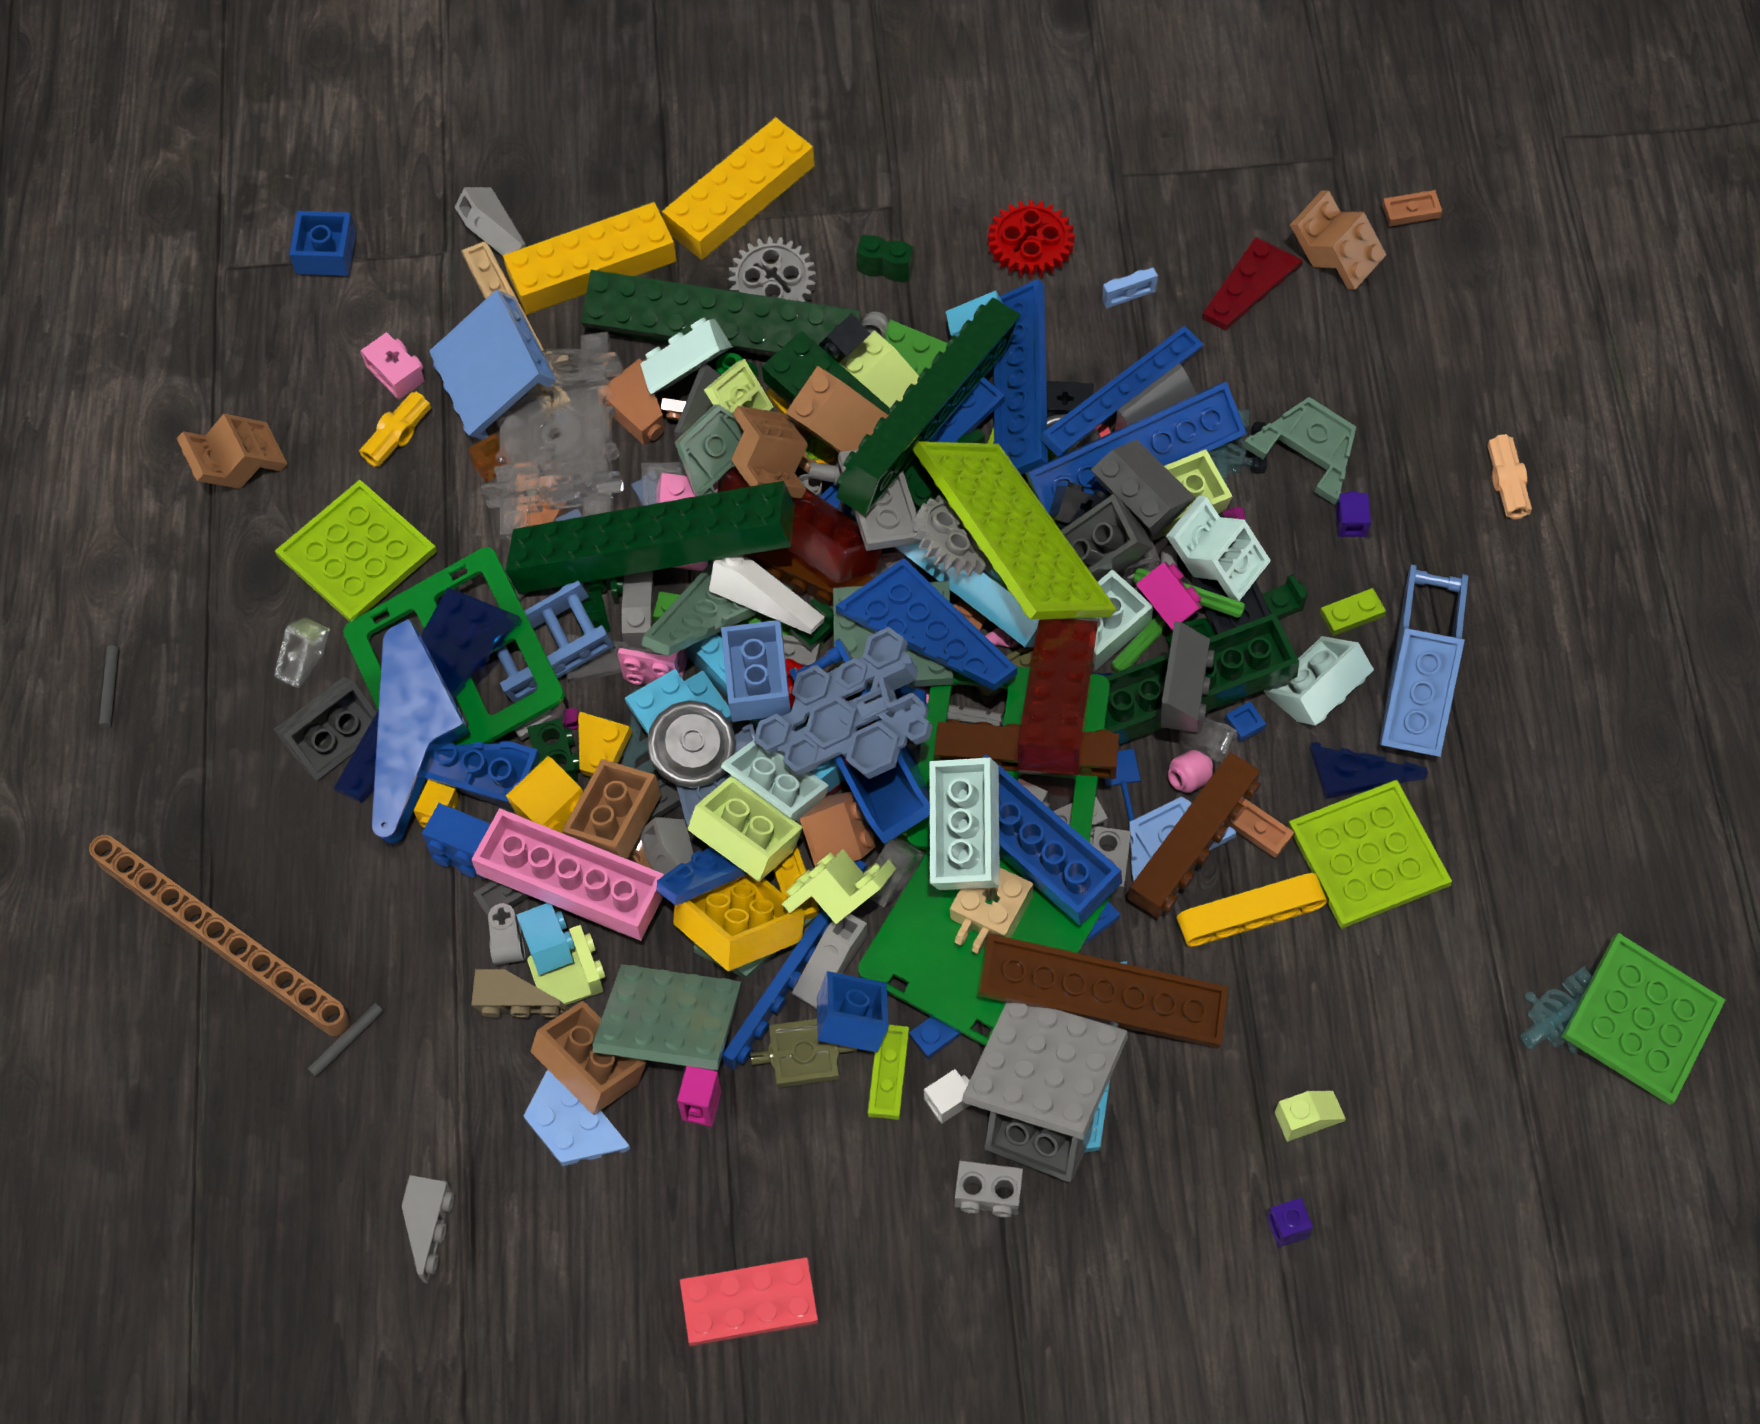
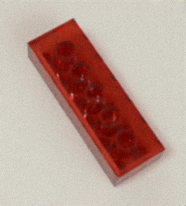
M733 467L724 474L720 492L750 486L739 473L737 467ZM807 488L802 499L792 497L795 506L791 547H787L788 551L797 554L807 561L809 566L817 568L829 580L836 583L876 572L883 549L866 551L857 522Z
M1039 619L1018 740V770L1079 775L1098 648V621Z

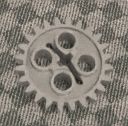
M768 237L767 244H763L758 239L757 247L748 243V252L739 250L741 259L733 258L734 267L729 268L731 277L728 278L729 286H731L730 291L762 296L778 294L777 298L805 302L804 299H812L811 291L816 289L814 262H809V253L802 255V246L793 249L792 240L787 245H783L782 237L778 239L777 243H773L772 238ZM768 260H776V261H777V262L774 263V264H767V263H766ZM791 275L797 277L793 280L786 279L788 276ZM751 278L759 279L757 282L754 283L748 282V280Z
M938 495L936 500L929 498L926 504H922L914 519L913 530L917 531L914 538L922 540L919 548L928 549L926 557L935 556L936 565L943 562L945 563V570L948 571L951 567H954L958 575L962 569L965 570L968 576H971L973 571L981 575L984 570L987 572L991 570V562L984 552L979 549L977 542L963 526V522L955 510L949 506L947 499L944 500L942 496Z

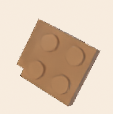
M1321 190L1290 224L1312 267L1336 268L1347 289L1355 290L1386 256L1365 213L1340 212L1329 190Z
M737 405L733 416L744 432L731 460L739 470V473L744 477L749 486L784 481L791 497L802 499L806 488L796 476L795 471L808 446L805 439L785 413Z
M223 414L206 435L183 431L177 437L193 476L199 482L241 489L260 467L282 471L287 465L267 422Z

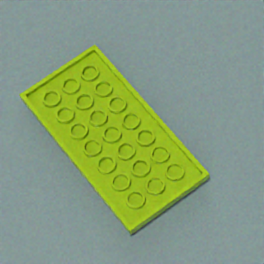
M918 441L913 451L919 458L920 464L926 468L934 480V484L948 500L949 506L955 510L962 520L963 526L971 533L979 549L984 552L991 562L993 569L1000 575L1007 585L1008 591L1016 598L1022 607L1023 613L1030 620L1112 616L1116 611V607L999 444Z

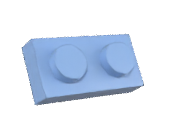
M1154 268L1139 270L1132 275L1120 279H1112L1108 283L1103 284V304L1106 308L1156 292L1157 273Z

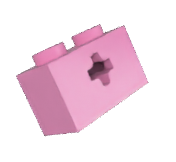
M387 332L361 350L365 366L398 400L425 382L421 371L424 367L415 355L411 357L407 353L404 344L398 338L394 340Z

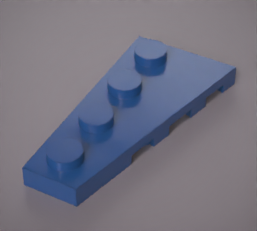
M709 846L705 851L701 852L698 850L691 855V861L687 864L680 863L658 879L656 891L674 905H678L740 878L747 873Z

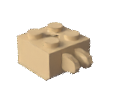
M999 867L1000 887L960 889L950 907L951 920L962 924L955 943L962 945L967 940L972 929L979 933L972 945V951L978 954L983 949L989 933L1011 938L1033 897L1032 882ZM996 900L997 903L993 901L992 905L987 904V901Z

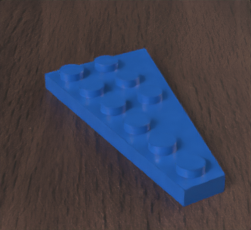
M905 558L835 605L837 613L875 632L890 627L908 642V648L994 691L1018 674L1017 667Z

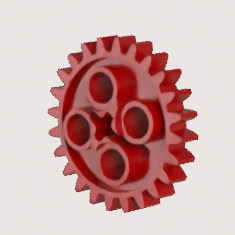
M1032 199L1029 200L1027 206H1024L1020 200L1017 208L1008 204V212L1001 209L999 217H993V224L989 225L987 237L989 252L993 253V261L1000 260V268L1008 265L1009 274L1018 270L1019 277H1022L1024 272H1028L1030 278H1033L1034 272H1038L1041 277H1044V270L1051 274L1054 273V265L1058 268H1063V261H1069L1070 253H1073L1075 234H1073V225H1069V217L1062 218L1061 209L1053 212L1054 205L1051 204L1045 208L1043 207V201H1040L1038 206H1035Z

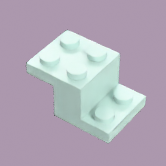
M1198 496L1166 536L1193 577L1218 580L1228 597L1237 601L1241 600L1271 561L1246 521L1243 519L1220 517L1207 496Z

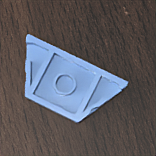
M1181 796L1129 823V831H1131L1132 883L1192 802ZM1229 826L1222 841L1219 844L1214 841L1209 850L1234 839L1236 836L1235 830Z
M547 1069L524 1114V1118L562 1166L578 1163L582 1159L593 1160L601 1158L603 1154L617 1151L621 1153L627 1152L630 1149L629 1144L600 1110L593 1115Z

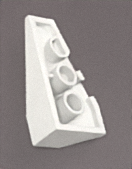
M740 555L714 561L709 587L710 592L773 619L780 620L809 634H812L824 622L825 617L753 560Z

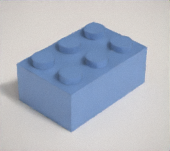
M780 620L721 627L728 704L732 722L766 718L774 714L782 716L790 713L791 704Z

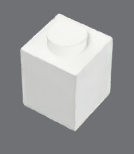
M956 1069L924 1089V1100L941 1124L970 1106L963 1102V1094L970 1080L965 1075L961 1077Z

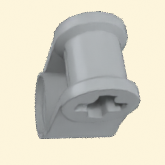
M506 903L495 905L488 914L490 953L494 966L525 961L526 952L522 929L514 909Z

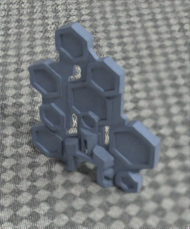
M887 627L868 636L862 657L845 662L839 668L828 673L817 665L797 673L792 694L795 696L792 711L784 716L774 714L760 721L754 741L770 755L778 751L784 752L783 762L800 776L818 768L819 764L840 754L844 755L846 761L868 779L896 767L899 751L906 747L907 739L915 745L929 740L933 727L926 720L930 709L914 693L897 699L894 690L915 681L918 669L912 658L905 653L908 642L897 632ZM873 680L870 692L849 702L845 700V698L866 689L868 682ZM807 716H809L807 726L794 731L795 727L806 722ZM879 718L882 719V721H880V722L878 721V722H876V723H873V724H871V725H869V726H867V727H865V728H863V729L857 731L858 728H860V727H862V726H864V725H866V724H868V723H870V722H873V721H875V720H877V719H879Z

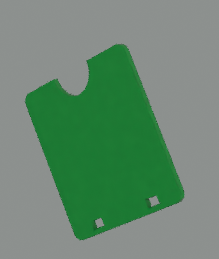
M928 850L858 965L859 975L861 978L887 983L888 994L986 1046L1006 1002L977 996L985 945L978 954L972 951V945L979 935L978 932L972 929L967 940L962 945L955 943L962 924L951 920L950 907L960 889L938 890L930 884V850ZM999 857L1000 868L1027 880L1008 862ZM1033 885V897L1011 938L1079 953L1112 894L1079 925ZM989 900V901H987V904L992 905V902H993V901L996 902V903H997V901H996V900ZM894 976L908 983L905 992L888 984ZM977 1021L992 1029L989 1037L972 1029Z

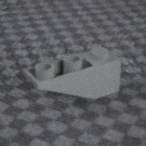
M464 187L455 205L464 224L502 256L524 248L525 242L491 187Z
M655 817L644 827L640 834L645 857L655 871L665 875L680 863L687 864L691 861V855L694 853L685 819Z
M850 913L837 924L832 920L799 978L792 995L817 1009V995L826 972L843 974L867 938V923Z
M410 1175L402 1202V1210L417 1273L423 1283H428L430 1274H435L437 1269L438 1255L435 1254L438 1243H443L445 1238L446 1224L443 1223L446 1212H451L454 1193H451L452 1190L446 1181Z

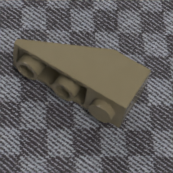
M475 969L471 1005L481 1012V1015L484 1017L497 1018L500 1017V1013H511L513 1017L527 1018L530 1013H540L543 1017L556 1018L559 1016V1013H564L570 1009L557 998L505 969Z

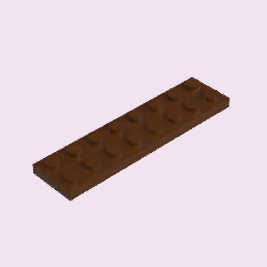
M989 933L986 938L977 996L1009 1003L1026 1004L1029 1007L1056 1009L1104 1024L1219 1048L1222 1045L1228 986Z

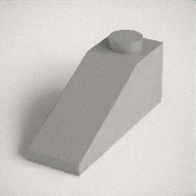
M653 571L624 575L622 596V638L624 647L629 650L649 649L641 644L643 635L654 624Z

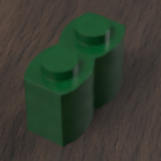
M863 235L856 250L857 271L866 276H884L886 279L894 282H908L914 267L913 246L902 241H886L878 236Z

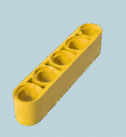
M1308 873L1187 909L1178 914L1176 918L1187 946L1195 947L1313 912L1325 906L1327 899L1315 873Z

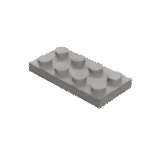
M859 449L839 452L838 461L842 473L846 469L843 464L851 451L856 453ZM904 472L900 474L865 516L854 509L866 551L916 544L922 541L914 538L917 531L913 530L917 513Z

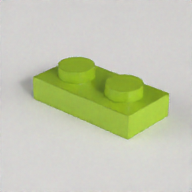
M1373 588L1321 607L1320 614L1332 636L1380 619L1386 613Z

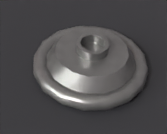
M691 700L672 704L659 713L649 728L647 740L650 761L659 774L675 785L691 788L711 784L723 776L726 771L721 768V765L735 754L736 739L732 725L723 713L708 703Z

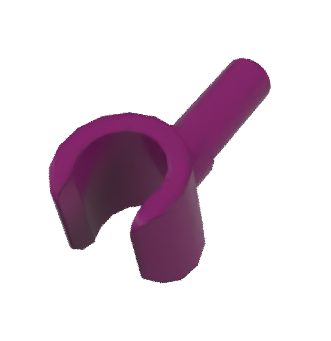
M1233 507L1223 512V515L1227 518L1243 519L1246 521L1242 507Z
M576 708L564 711V720H562L564 728L570 727L571 730L579 728V714Z

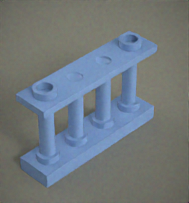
M579 581L563 586L557 593L525 610L533 628L546 622L559 647L557 651L547 656L558 678L615 646L602 625L594 628L581 603L589 595ZM570 607L584 632L582 637L569 643L556 618V615ZM506 645L496 650L508 675L506 680L500 682V685L511 701L515 703L536 691L538 686L529 667L518 671Z

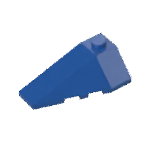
M511 741L495 744H484L483 742H473V744L454 745L453 743L430 744L417 777L455 788L456 791L513 810L506 795L538 766L539 751L538 749Z

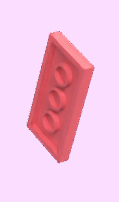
M807 1257L680 1280L690 1346L818 1324Z

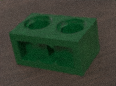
M562 718L527 727L532 748L539 751L538 765L549 756L557 764H565L562 769L575 782H578L576 771L580 770V762L577 753L571 754L569 745H573L574 740L570 727L564 728ZM551 738L558 739V741L555 743H546Z

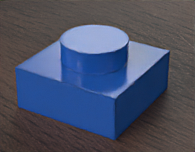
M1251 701L1225 714L1224 720L1240 742L1266 728V722Z

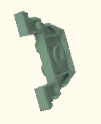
M1308 397L1285 412L1281 418L1272 424H1267L1261 431L1246 438L1242 447L1264 460L1277 440L1282 441L1327 470L1314 492L1335 505L1345 478L1347 461L1350 456L1356 426Z
M719 404L713 405L675 441L695 496L717 493L713 488V484L734 465L731 459L744 432L733 416V413Z

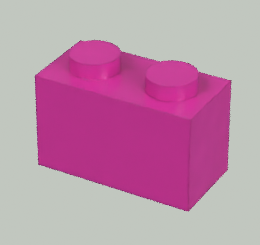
M1163 562L1136 583V585L1173 630L1175 621L1183 623L1202 608L1199 603L1202 598L1192 586L1189 588L1185 586L1181 581L1184 575L1174 563L1169 566L1167 562Z
M686 1066L677 1098L683 1121L713 1127L722 1093L718 1072L711 1069Z

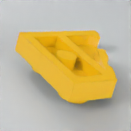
M580 712L578 715L579 769L583 775L592 777L601 759L618 764L633 731L630 726Z

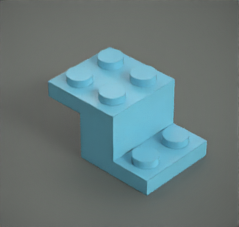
M674 669L625 697L626 704L647 734L659 713L672 704L688 700L708 703L721 711L729 722L732 720L729 706L703 670L684 681L678 671Z

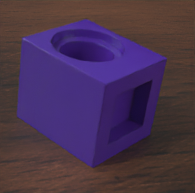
M1350 491L1339 494L1336 505L1338 537H1367L1371 524L1368 493Z
M1302 1198L1271 1207L1267 1216L1278 1248L1309 1238L1313 1229Z

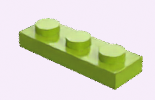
M889 1025L879 1051L875 1052L868 1117L900 1119L909 1027Z

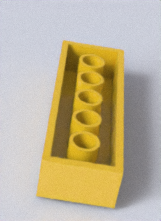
M775 117L662 211L663 220L670 235L700 260H703L814 167L813 146Z
M655 202L503 255L508 277L525 315L586 294L591 270L637 276L677 261L674 241Z

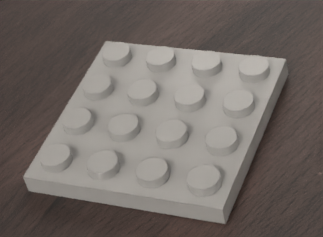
M1006 1002L963 1094V1102L1084 1140L1127 1041V1030L1056 1009L1029 1007L1026 1004Z

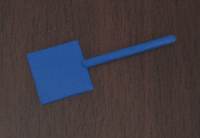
M1134 749L1118 751L1116 779L1104 778L1106 787L1121 785L1130 823L1135 818L1127 784L1141 782Z

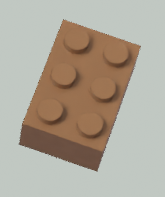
M601 759L566 822L562 833L628 859L662 795L655 774Z
M582 1000L539 1028L530 1052L594 1115L639 1084L646 1062L643 1059L593 1052V1041L602 1018Z

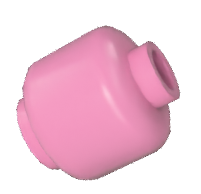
M1189 750L1175 757L1170 762L1168 771L1169 781L1175 789L1185 793H1192L1204 787L1212 777V761L1198 750Z

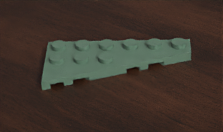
M712 560L643 635L641 645L652 649L658 654L670 656L720 632L721 627L733 626L759 612L709 591L713 563L715 561Z

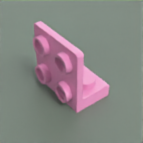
M619 648L617 653L623 679L635 685L649 684L674 669L678 671L683 679L688 661L686 648L670 656Z

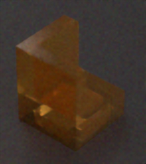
M496 433L467 449L471 464L485 483L513 468V462L502 449L500 439Z

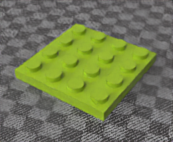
M358 480L275 550L278 558L349 622L368 612L437 552L436 546L361 480Z
M1398 780L1298 817L1288 823V828L1294 831L1293 837L1311 872L1317 875L1327 903L1341 929L1451 886L1452 880Z

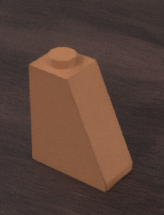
M639 358L599 389L598 395L600 405L645 446L651 440L658 439L665 430L656 395L655 393L650 394L640 365L643 361Z

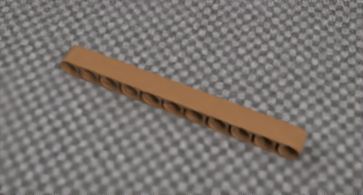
M100 835L92 840L89 847L90 854L98 866L107 874L328 1035L340 1036L349 1028L350 1019L343 1005L113 837ZM112 850L107 856L101 857L105 851ZM134 866L131 871L123 873L127 867ZM156 882L152 888L145 889L149 883ZM179 898L175 904L168 905L172 899ZM202 914L197 921L190 922L193 916ZM224 931L220 937L212 938L216 932ZM247 947L243 954L235 955L239 948ZM266 963L270 964L268 969L258 972L260 966ZM293 980L291 986L285 989L281 988L285 981ZM317 997L313 1004L304 1005L308 998ZM340 1014L335 1022H327L331 1015Z

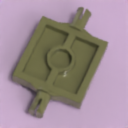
M817 1019L769 1025L771 1037L769 1050L750 1052L752 1066L771 1063L775 1071L777 1088L839 1080L837 1067L839 1053L857 1051V1048L818 1041Z

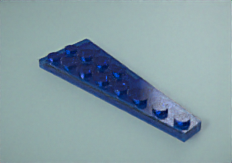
M448 587L420 636L454 700L466 687L465 683L477 669L481 670L487 663L485 661L497 646L500 648L506 642L504 638L515 626H520L522 619L518 615ZM379 709L334 787L338 793L360 803H363L374 790Z

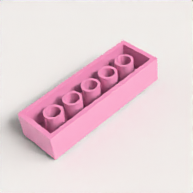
M500 808L471 859L476 873L480 876L640 941L663 898V895L656 891L657 880L664 876L663 873Z

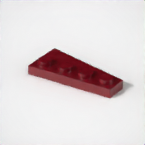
M1255 237L1204 310L1202 319L1226 331L1249 312L1252 305L1257 301L1263 300L1271 289L1276 285L1282 284L1291 272H1296L1302 267L1303 260Z

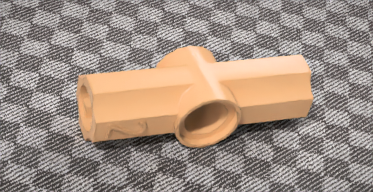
M1507 434L1497 435L1489 440L1487 445L1493 465V486L1496 491H1500L1506 517H1510L1512 520L1522 519L1524 516L1529 515L1532 510L1526 489V468L1523 463H1519L1513 437H1509Z

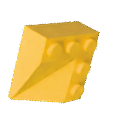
M746 874L675 905L673 924L724 969L731 971L799 943L803 935L805 911L798 906L789 913L782 905L787 898L766 879L763 878L758 882L752 876Z

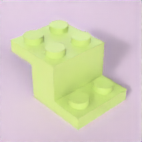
M745 359L737 361L704 389L713 405L719 404L733 414L737 405L768 411L774 407Z
M843 849L836 855L829 852L817 863V866L811 871L808 869L787 889L786 892L789 896L782 905L791 913L812 896L834 923L837 924L880 890L896 870V867L888 859L881 866L877 862L874 863L863 873Z

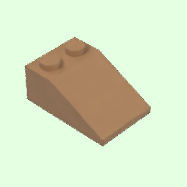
M819 366L816 367L786 411V415L792 423L838 452L857 450L864 436L874 433V427L879 419L889 416L844 382Z

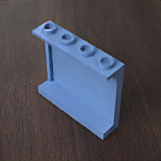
M498 289L429 351L434 361L433 366L440 373L444 382L443 387L453 400V408L460 415L464 423L463 428L465 432L472 438H478L486 442L490 438L485 429L537 383L550 387L556 381L515 297Z

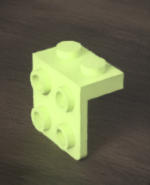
M581 925L569 929L575 946L574 949L570 950L573 963L539 975L532 956L530 955L527 960L536 987L557 998L565 1005L604 992L600 979L605 978L600 960L593 961L590 952L596 951L590 933L584 935Z

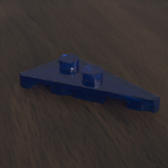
M1317 742L1311 743L1310 746L1326 799L1374 789L1394 780L1404 783L1423 779L1428 775L1427 768H1422L1417 764L1405 762L1402 765L1386 761V757L1363 752L1355 753L1345 748H1341L1338 751L1321 747V743Z

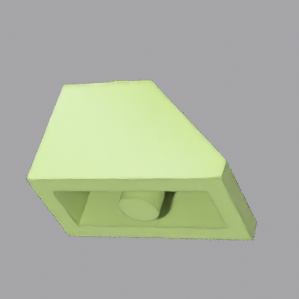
M1307 1091L1279 1101L1275 1111V1116L1287 1142L1346 1120L1333 1091Z

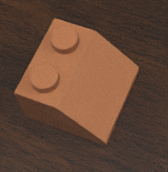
M853 792L826 796L799 818L815 866L829 852L836 855L843 849L853 861L862 859L875 848L874 834L870 830L868 821Z

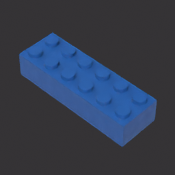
M998 765L999 855L1028 881L1032 882L1037 889L1077 924L1081 925L1121 885V869Z

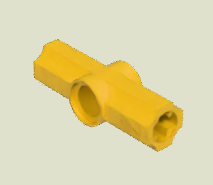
M411 392L393 413L387 412L381 417L377 424V431L359 450L360 455L370 465L374 467L380 466L397 446L403 447L411 440L414 434V427L431 409L430 403L420 393Z

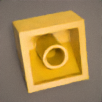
M547 756L506 797L516 815L562 833L566 822L583 794V790L551 757Z

